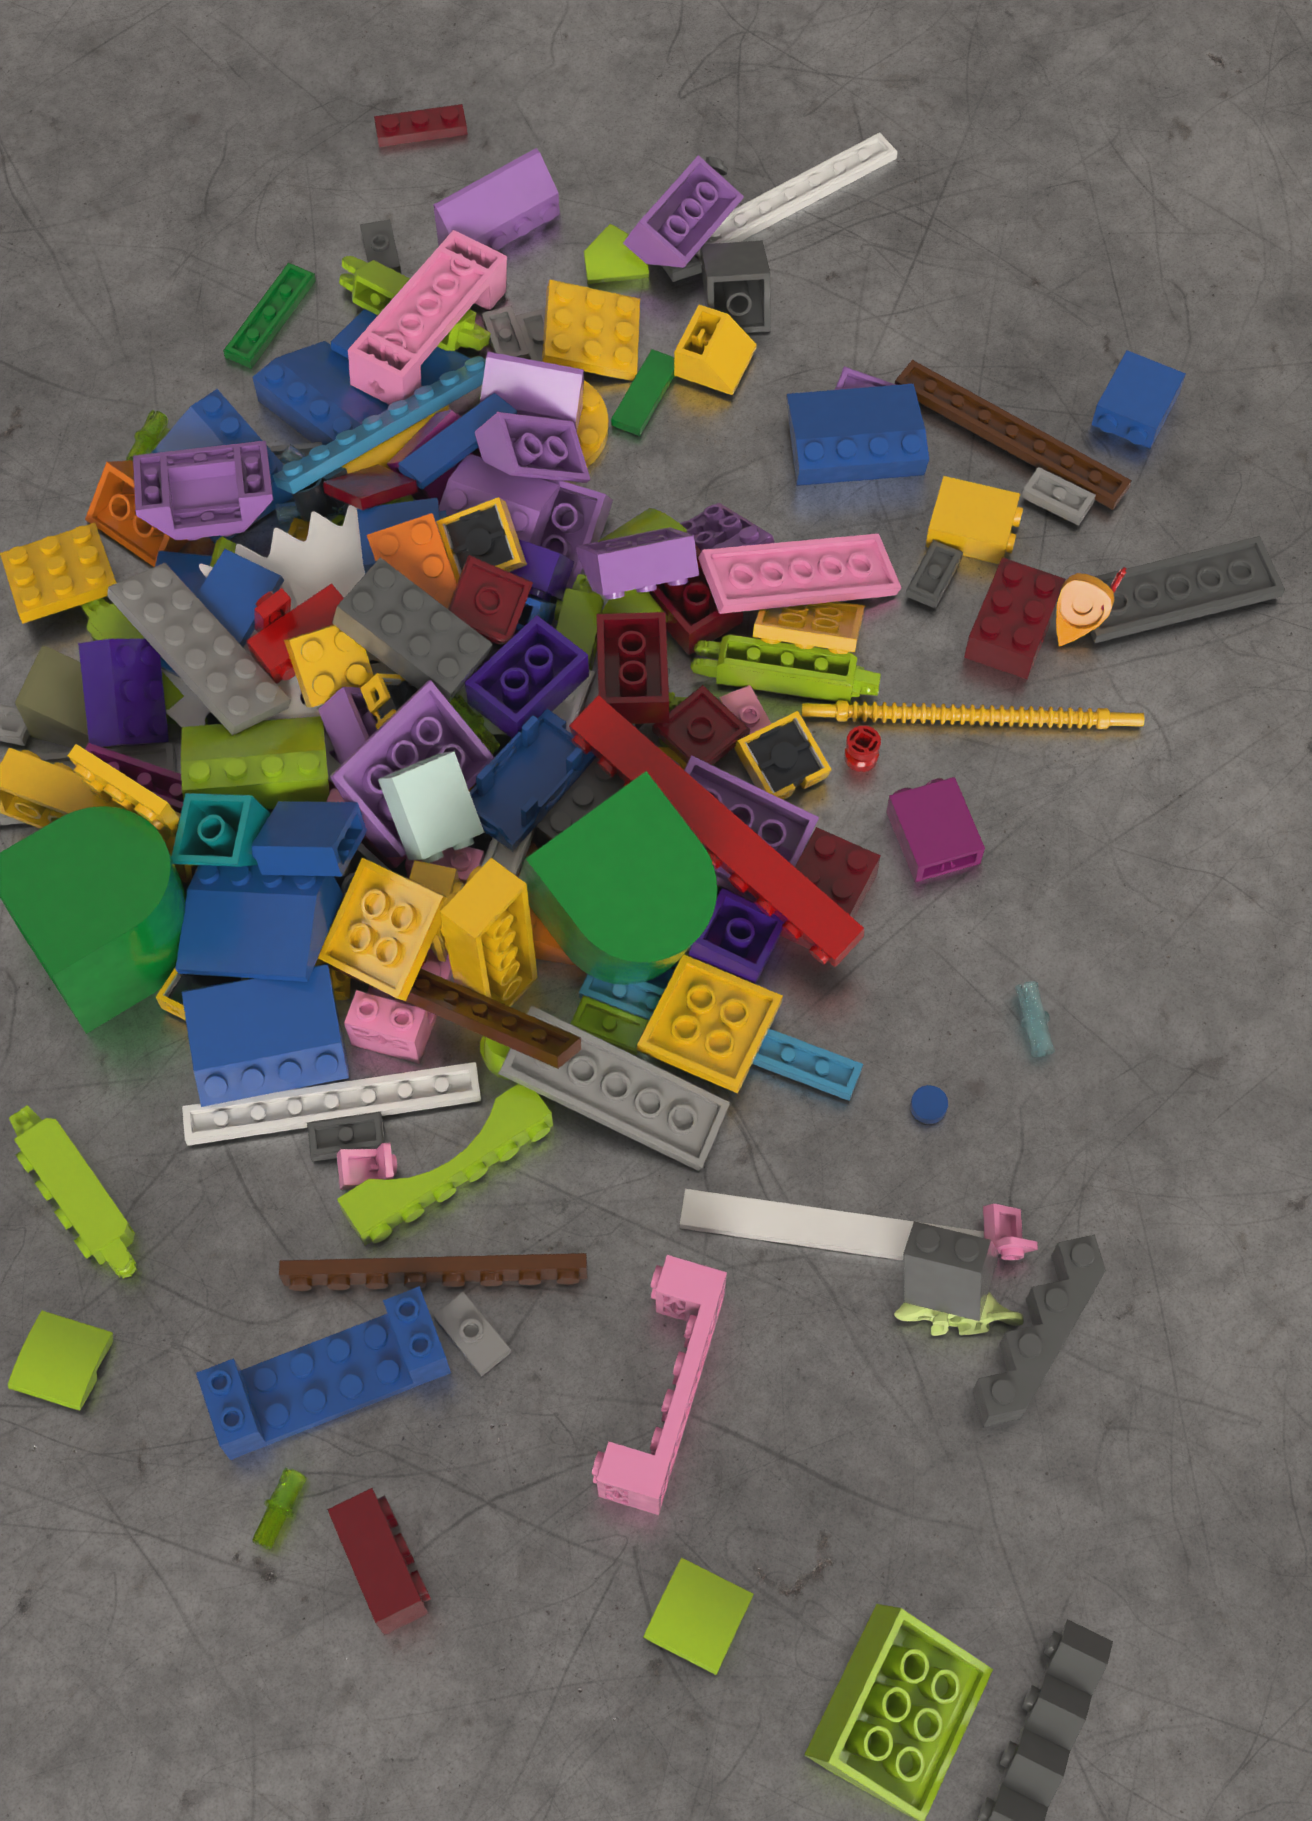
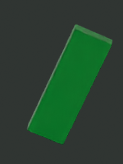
M651 349L613 414L611 426L641 436L675 377L674 357Z

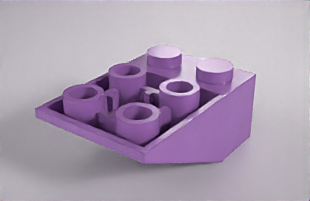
M721 503L708 506L699 515L680 523L687 529V533L694 535L695 545L701 551L704 549L775 543L770 533Z

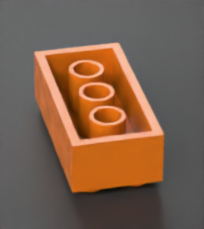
M433 513L367 535L375 561L381 557L445 608H448L457 583Z

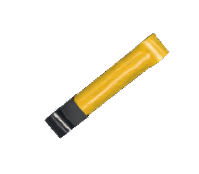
M449 404L309 486L292 494L301 519L310 522L311 512L313 511L326 517L331 513L332 506L340 508L347 504L324 493L323 482L377 464L390 469L387 463L436 413L450 410Z

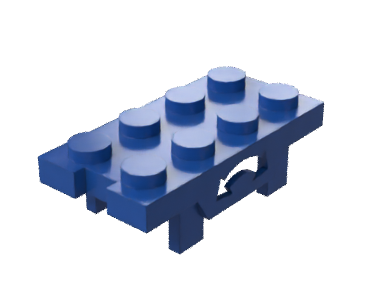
M546 709L538 719L532 716L522 726V732H518L476 776L477 785L470 791L483 830L512 852L596 758L592 752L586 755L583 753V750L573 744L571 741L573 735L566 730V721L549 709Z

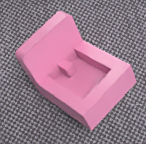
M382 1143L377 1149H341L337 1153L340 1190H352L367 1179L390 1180L397 1173V1158L395 1154H391L390 1143Z
M994 1203L983 1206L984 1238L992 1240L999 1254H1001V1259L1020 1260L1024 1258V1253L1038 1250L1037 1241L1022 1238L1021 1209Z

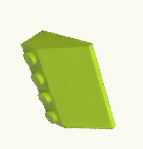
M321 716L264 720L233 736L223 724L182 727L181 780L183 799L185 793L252 795L265 809H274L278 801L326 802L330 792L324 725Z
M876 1604L804 1755L836 1776L917 1821H925L993 1669L904 1609Z

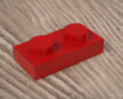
M283 588L274 594L272 591L267 592L256 602L255 605L257 607L254 609L255 630L260 632L291 611V598Z

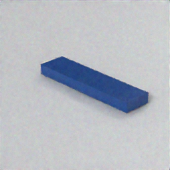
M494 392L399 462V471L403 475L416 480L417 486L421 490L479 447L475 431L497 412L517 414V410Z

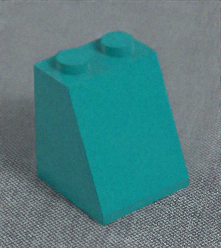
M185 793L171 856L173 863L236 867L258 865L257 860L253 858L251 846L271 813L252 795Z

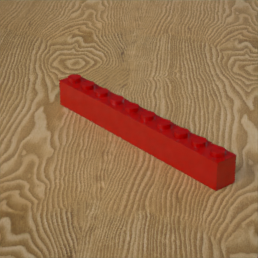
M599 695L569 725L573 735L571 740L573 744L583 750V753L586 755L592 752L599 759L597 762L598 766L607 775L613 777L616 774L625 782L623 787L647 771L703 844L712 860L714 869L717 870L721 866L731 875L728 880L741 893L748 890L757 898L754 903L763 913L769 917L775 914L784 922L781 927L790 937L796 941L801 937L811 946L808 951L821 964L825 965L829 962L836 967L864 937L865 928Z

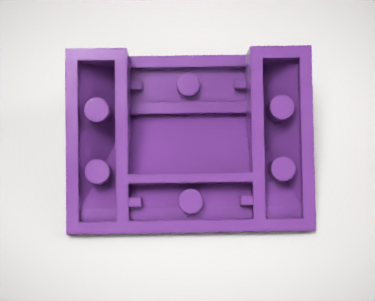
M266 440L133 455L136 516L175 540H197L201 537L231 536L235 533H243L273 501Z

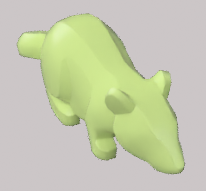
M988 1292L980 1321L908 1303H903L894 1313L895 1317L902 1321H931L933 1325L931 1327V1335L934 1336L946 1334L949 1326L957 1327L960 1335H973L988 1332L989 1323L995 1320L1013 1326L1023 1325L1024 1322L1023 1314L1003 1307L990 1292Z

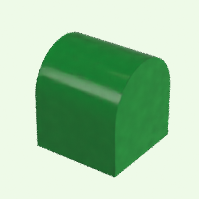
M647 771L525 858L518 877L527 884L529 906L570 960L582 971L596 979L622 985L652 980L673 967L708 926L717 899L715 869L707 850Z
M100 806L84 808L62 816L0 852V899L86 1034L162 988L176 967L187 893L164 839L149 821L134 812L117 807Z

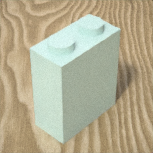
M454 751L438 753L378 779L408 860H422L426 863L434 862L444 857L442 851L451 847L454 850L468 847L474 843L473 837L484 833Z

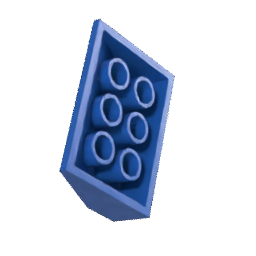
M326 341L276 357L252 377L258 401L311 443L322 442V445H327L334 441L339 433L355 429L362 425V421L365 418L379 415L388 410L389 404L350 385L348 358L331 350V345Z
M914 384L786 394L796 486L925 475L929 462L926 429Z
M216 389L191 405L151 453L263 440L222 393ZM268 446L267 453L273 501L251 525L293 498L291 493L276 486L273 475L283 470L284 464ZM235 533V534H233V535H231V536H223V537L226 538V539H228V540H230V539H232L233 537H235L236 535H238L239 533ZM220 535L209 536L214 544H216V540L222 537Z
M198 865L187 889L176 971L178 974L308 982L344 894L334 876L262 875L258 865L242 867Z
M328 963L314 966L308 982L248 978L182 991L192 1064L201 1107L349 1078V1065Z

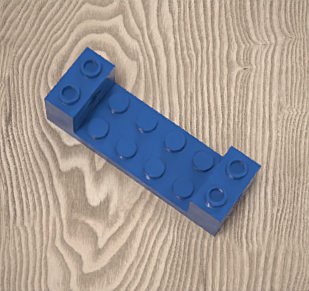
M420 1286L383 1300L387 1314L241 1370L233 1358L197 1372L196 1375L219 1446L230 1460L450 1374L451 1371Z

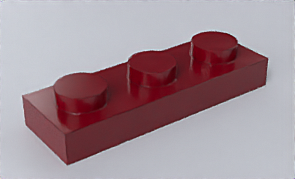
M463 104L374 116L379 147L468 135Z

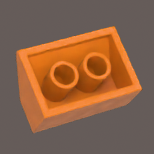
M133 461L106 462L85 520L90 524L95 522L99 530L153 567H155L159 551L178 553L190 540H175L136 516Z

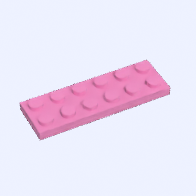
M879 534L704 549L698 557L719 614L894 596L902 588Z

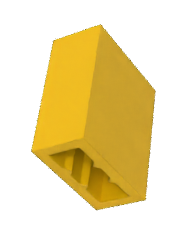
M943 476L928 528L925 547L929 548L932 541L935 540L962 551L965 557L999 564L1002 557L1004 558L1005 552L1012 554L1017 534L1011 533L1012 526L1019 527L1024 509L1017 507L1020 493Z

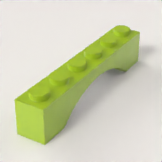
M517 1084L495 1099L490 1116L480 1133L466 1149L449 1162L429 1172L409 1178L390 1180L367 1179L337 1199L340 1209L364 1246L371 1242L374 1244L379 1243L391 1235L394 1227L404 1221L409 1223L419 1218L424 1213V1208L436 1200L437 1202H443L450 1198L456 1192V1188L468 1180L473 1182L481 1178L492 1164L499 1160L504 1162L517 1154L520 1146L530 1140L535 1142L546 1136L550 1131V1127L553 1126L552 1112L537 1092Z

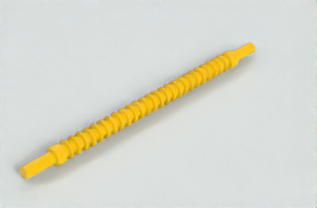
M838 700L836 704L802 703L801 717L836 718L838 722H847L848 718H852L853 722H856L857 718H862V721L866 722L867 718H871L874 723L877 719H882L883 723L887 719H891L892 723H895L896 719H901L902 723L909 719L912 724L916 720H920L922 724L926 720H930L931 724L939 720L942 725L945 721H950L951 725L955 721H959L961 725H964L965 721H969L970 725H974V722L977 721L981 726L984 725V722H989L990 726H993L994 722H998L999 726H1003L1004 722H1007L1010 727L1014 723H1018L1020 727L1023 726V723H1028L1029 727H1032L1033 723H1037L1038 727H1042L1046 723L1049 728L1053 724H1057L1058 728H1061L1063 724H1067L1068 728L1076 724L1079 729L1082 725H1086L1088 729L1092 725H1095L1097 729H1108L1109 726H1144V713L1110 712L1108 708H1097L1096 712H1093L1092 708H1088L1084 712L1081 707L1077 711H1073L1071 707L1067 711H1063L1062 707H1059L1057 711H1054L1053 707H1049L1045 711L1042 706L1038 710H1034L1032 706H1029L1028 710H1024L1023 706L1015 710L1012 705L1009 709H1004L1003 705H1000L999 709H995L994 705H990L989 709H985L984 705H980V708L977 709L973 704L970 705V708H965L964 704H961L960 708H956L955 704H951L947 708L944 703L941 704V707H936L935 703H932L931 707H926L925 703H922L921 707H917L916 703H912L908 707L905 702L902 703V706H897L896 702H893L892 706H887L886 702L879 706L876 701L872 705H868L866 701L863 702V705H858V702L854 701L852 705L846 700Z

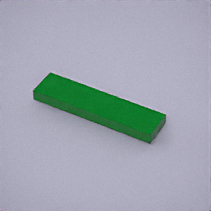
M287 263L223 350L225 358L252 369L316 282L315 273Z

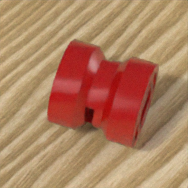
M857 726L848 733L844 760L848 767L857 772H866L876 766L881 746L879 733L869 726Z

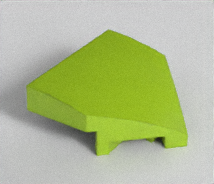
M611 223L584 251L587 284L649 278L648 264L643 262L623 244L629 234Z

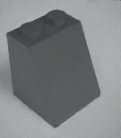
M763 240L704 244L701 247V269L705 306L729 314L746 333L771 331L770 269Z
M914 1221L903 1253L904 1303L980 1321L999 1257V1252L992 1240Z

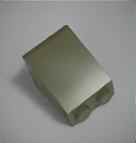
M42 645L16 698L15 705L31 737L70 748L77 744L85 749L89 739L81 664L69 656Z

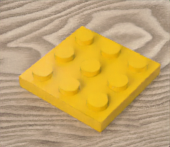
M549 279L546 289L542 362L583 369L585 372L633 381L637 375L640 298Z
M95 522L85 526H78L73 530L54 536H47L42 540L23 546H16L0 553L22 624L106 597L108 587L116 584Z
M837 601L760 609L754 623L753 637L761 638V641L769 644H778L781 641L790 642L802 649H812L815 646L828 648L830 652L835 654L855 652L865 605Z
M75 744L67 756L76 766L73 771L83 778L82 782L91 788L90 791L107 803L112 798V801L120 806L121 809L140 815L158 830L164 840L167 841L170 836L176 838L180 818L168 802Z
M361 858L318 959L397 999L406 1001L442 921L440 915L441 906L447 897L370 860Z
M684 954L637 1044V1051L738 1094L782 1003L783 995Z

